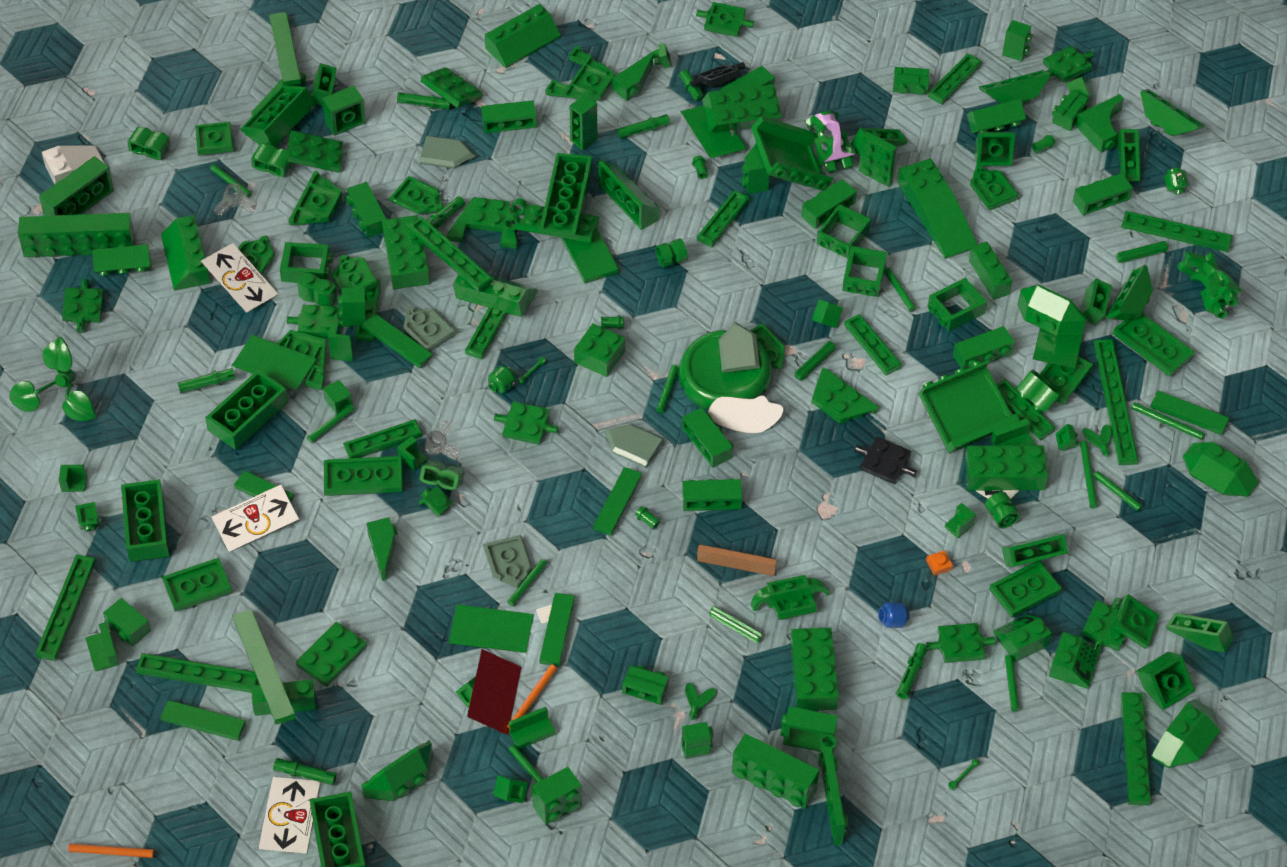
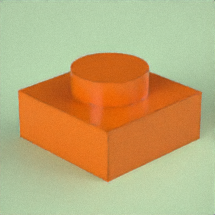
M945 550L926 557V561L934 576L953 569V565Z

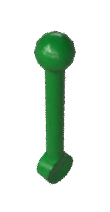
M543 357L539 358L538 363L523 377L518 378V383L523 384L525 379L540 365H545L546 359Z
M973 759L972 764L955 781L949 782L948 788L955 790L957 784L974 767L979 766L980 761Z

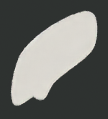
M759 396L755 399L720 397L712 403L708 413L711 415L713 422L720 426L740 432L760 433L769 429L779 420L783 413V407L779 404L768 402L765 396Z

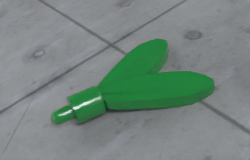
M1104 425L1102 427L1100 437L1092 430L1083 428V436L1100 448L1103 455L1109 457L1110 451L1107 445L1111 436L1110 426Z
M691 683L686 684L685 694L691 708L689 713L691 716L690 720L693 721L697 717L699 709L703 708L714 698L716 693L714 688L707 689L698 697L695 687Z

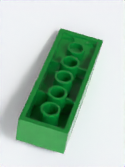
M556 154L539 233L576 237L593 172L592 156Z
M931 158L899 168L897 183L944 259L971 250V246L977 245L954 194Z

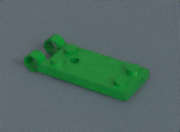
M522 198L515 199L511 207L513 213L508 214L504 221L505 227L509 230L544 234L539 233L544 207L527 204ZM516 205H521L523 209L518 208ZM583 214L576 237L554 234L544 235L591 243L599 224V216ZM518 215H524L523 219H520ZM509 220H514L516 224L511 223Z
M826 734L820 739L819 747L821 752L818 755V765L821 767L833 844L836 846L842 845L843 837L847 835L848 818L847 814H843L836 773L838 771V761L833 753L836 750L837 740L833 735ZM829 741L833 743V746L826 747L823 743Z

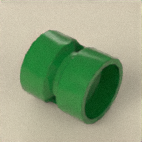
M681 238L672 240L669 244L663 243L655 247L656 256L662 268L672 266L674 262L681 263L688 260V252Z
M1006 492L995 493L985 502V507L990 515L993 516L995 523L1000 529L1012 526L1020 518L1018 510L1012 505V501Z

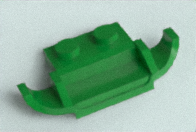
M805 575L768 582L767 586L761 588L753 596L751 607L754 612L758 610L761 604L767 603L769 608L773 607L777 619L782 620L817 612V606L814 601L815 592L822 591L826 596L830 595L827 586L821 580L806 578Z

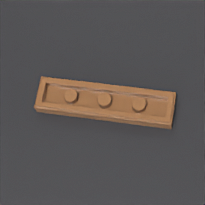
M699 545L697 561L775 576L776 559L705 545Z

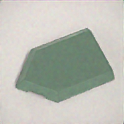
M426 136L420 156V164L457 168L461 163L467 160L470 161L476 158V156L462 140Z
M407 307L403 329L429 352L453 338L456 334V331L434 309L425 308V310L414 309V307Z
M735 321L719 339L722 373L760 368L756 334Z
M632 424L604 430L612 453L645 468L664 441V438Z
M521 535L483 544L493 578L518 588L531 569Z

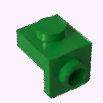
M438 486L432 489L429 487L420 494L422 498L418 501L420 505L425 503L437 517L453 503Z
M95 502L75 506L80 530L84 529V532L93 531L96 529V526H100Z

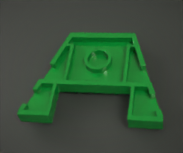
M575 46L569 55V61L583 66L570 85L552 80L545 89V95L579 99L585 94L595 101H600L612 84V78L615 77V73L602 63L594 61L592 56L582 52L579 46Z
M473 197L448 231L446 238L450 241L463 242L466 228L502 232L500 247L517 249L515 231L507 229L504 225L507 215L511 213L509 201Z
M290 330L276 344L316 358L305 383L306 387L322 391L326 339Z

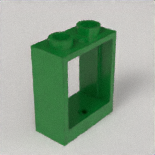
M839 204L818 231L817 244L848 259L851 246L857 247L870 231L871 219ZM838 222L858 231L849 244L829 235Z
M285 242L280 265L281 282L297 283L303 273L314 274L319 279L326 280V277L329 278V263H332L333 253L330 252L329 245ZM293 257L322 258L320 269L293 268Z
M851 246L842 291L879 297L887 252ZM852 264L879 268L876 281L850 277Z
M965 277L929 295L927 306L930 313L938 318L939 323L948 331H951L984 315L987 301ZM960 294L969 304V307L951 315L942 302Z
M789 706L788 713H783L780 736L784 737L783 745L821 752L819 747L821 737L826 734L836 736L838 716ZM826 741L823 743V745L826 747L833 746V743Z

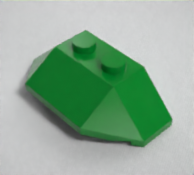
M1040 70L979 86V90L1000 104L1021 99L1022 103H1026L1039 95L1050 78V73Z
M1141 90L1140 95L1146 118L1151 120L1150 123L1154 126L1165 129L1164 132L1170 136L1180 135L1205 127L1203 123L1152 90Z
M1146 264L1130 273L1128 280L1123 284L1106 313V319L1128 321L1134 317L1138 318L1143 314V308L1149 303V298L1153 292Z
M1039 284L1021 289L1017 305L1025 321L1055 336H1080L1084 334L1087 318L1082 315L1072 300Z
M1214 442L1193 443L1182 456L1190 476L1222 495H1243V497H1249L1259 484L1246 461Z
M1195 699L1187 702L1163 734L1151 758L1168 769L1198 762L1220 733V728L1213 711Z
M428 740L416 746L381 769L369 781L364 782L361 785L363 797L395 801L398 798L405 797L416 786H422L429 777L433 755L431 741Z

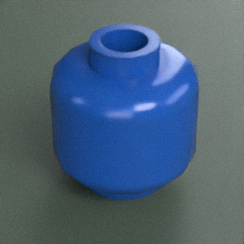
M886 602L879 609L878 618L880 623L886 628H902L909 620L910 613L902 602Z

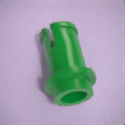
M1045 135L1043 139L1032 144V149L1038 154L1047 148H1053L1056 143L1052 135Z
M700 155L693 158L692 165L696 169L697 177L705 179L709 173L705 165L706 160Z
M624 316L601 317V327L618 328V330L624 328Z
M641 506L635 513L637 520H642L654 530L658 527L661 520L649 512L647 507Z

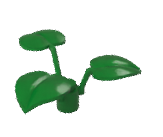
M59 337L47 345L42 353L45 365L50 369H56L58 373L55 380L36 391L30 381L18 382L11 389L9 399L20 410L31 412L37 409L40 404L38 393L55 384L60 387L67 386L65 394L67 400L62 404L65 414L76 421L92 420L96 417L89 396L80 390L70 393V389L73 386L72 382L75 380L76 375L71 369L73 361L70 350L64 339Z

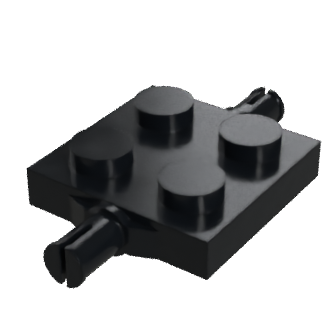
M741 62L736 65L724 64L696 74V79L691 80L690 84L693 88L701 84L717 88L721 86V83L733 82L736 78L742 76L741 70L746 69L745 63Z
M878 436L868 449L858 444L854 452L864 455L860 470L895 485L903 473L915 477L917 470L907 466L912 451Z

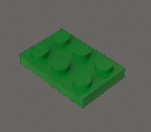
M443 67L421 76V83L457 108L482 98L483 93L466 82L462 77L453 73L449 68Z
M291 130L288 141L287 162L339 173L343 142Z
M866 131L862 135L859 172L889 187L893 182L897 147Z
M1080 357L1077 359L1076 368L1048 363L1040 375L1062 393L1056 402L1065 405L1091 371L1093 364Z
M219 557L162 577L175 612L232 593Z
M1035 561L989 586V590L1011 618L1056 596L1062 590L1040 561Z
M336 621L296 660V666L327 687L367 647V642Z

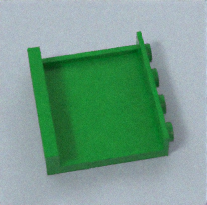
M760 116L751 127L768 175L824 191L834 180L832 177L822 175L812 148L814 140L817 139L815 132L764 116Z
M989 360L985 362L977 361L968 369H965V367L955 371L954 375L949 376V374H946L935 383L932 381L922 385V389L918 393L949 454L992 436V432L995 429L1020 420L1017 414H1011L987 368V365L990 363Z

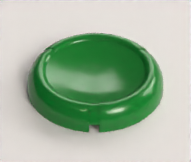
M727 330L712 331L694 340L684 351L678 369L681 388L684 387L685 395L692 402L707 410L720 397L755 399L762 396V392L768 390L772 380V363L768 352L760 342L757 341L760 368L722 373L719 339Z

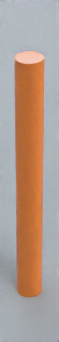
M554 665L549 666L512 720L527 713L556 672L557 668Z
M71 843L68 847L69 852L154 858V849Z

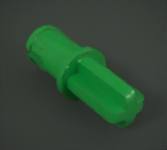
M689 70L681 71L679 77L685 84L686 91H689L695 101H700L703 94L698 86L694 88L691 86L690 81L694 79Z

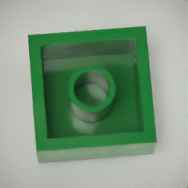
M354 85L322 98L325 123L334 136L366 123L364 99Z
M592 323L574 348V363L607 377L625 352V337Z
M569 767L532 785L533 807L545 825L558 821L563 815L569 812L573 813L582 806L581 784Z

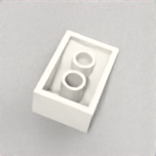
M57 146L42 152L45 167L54 184L94 156L104 163L95 146Z

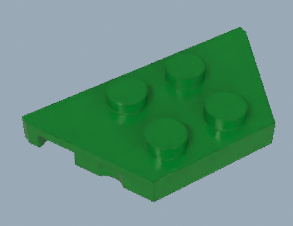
M314 171L288 220L289 225L329 222L342 197V191L338 187L333 186L328 179L324 180L318 171Z
M822 368L812 397V403L840 424L851 419L862 418L863 414L872 412L876 414L879 407L828 369Z

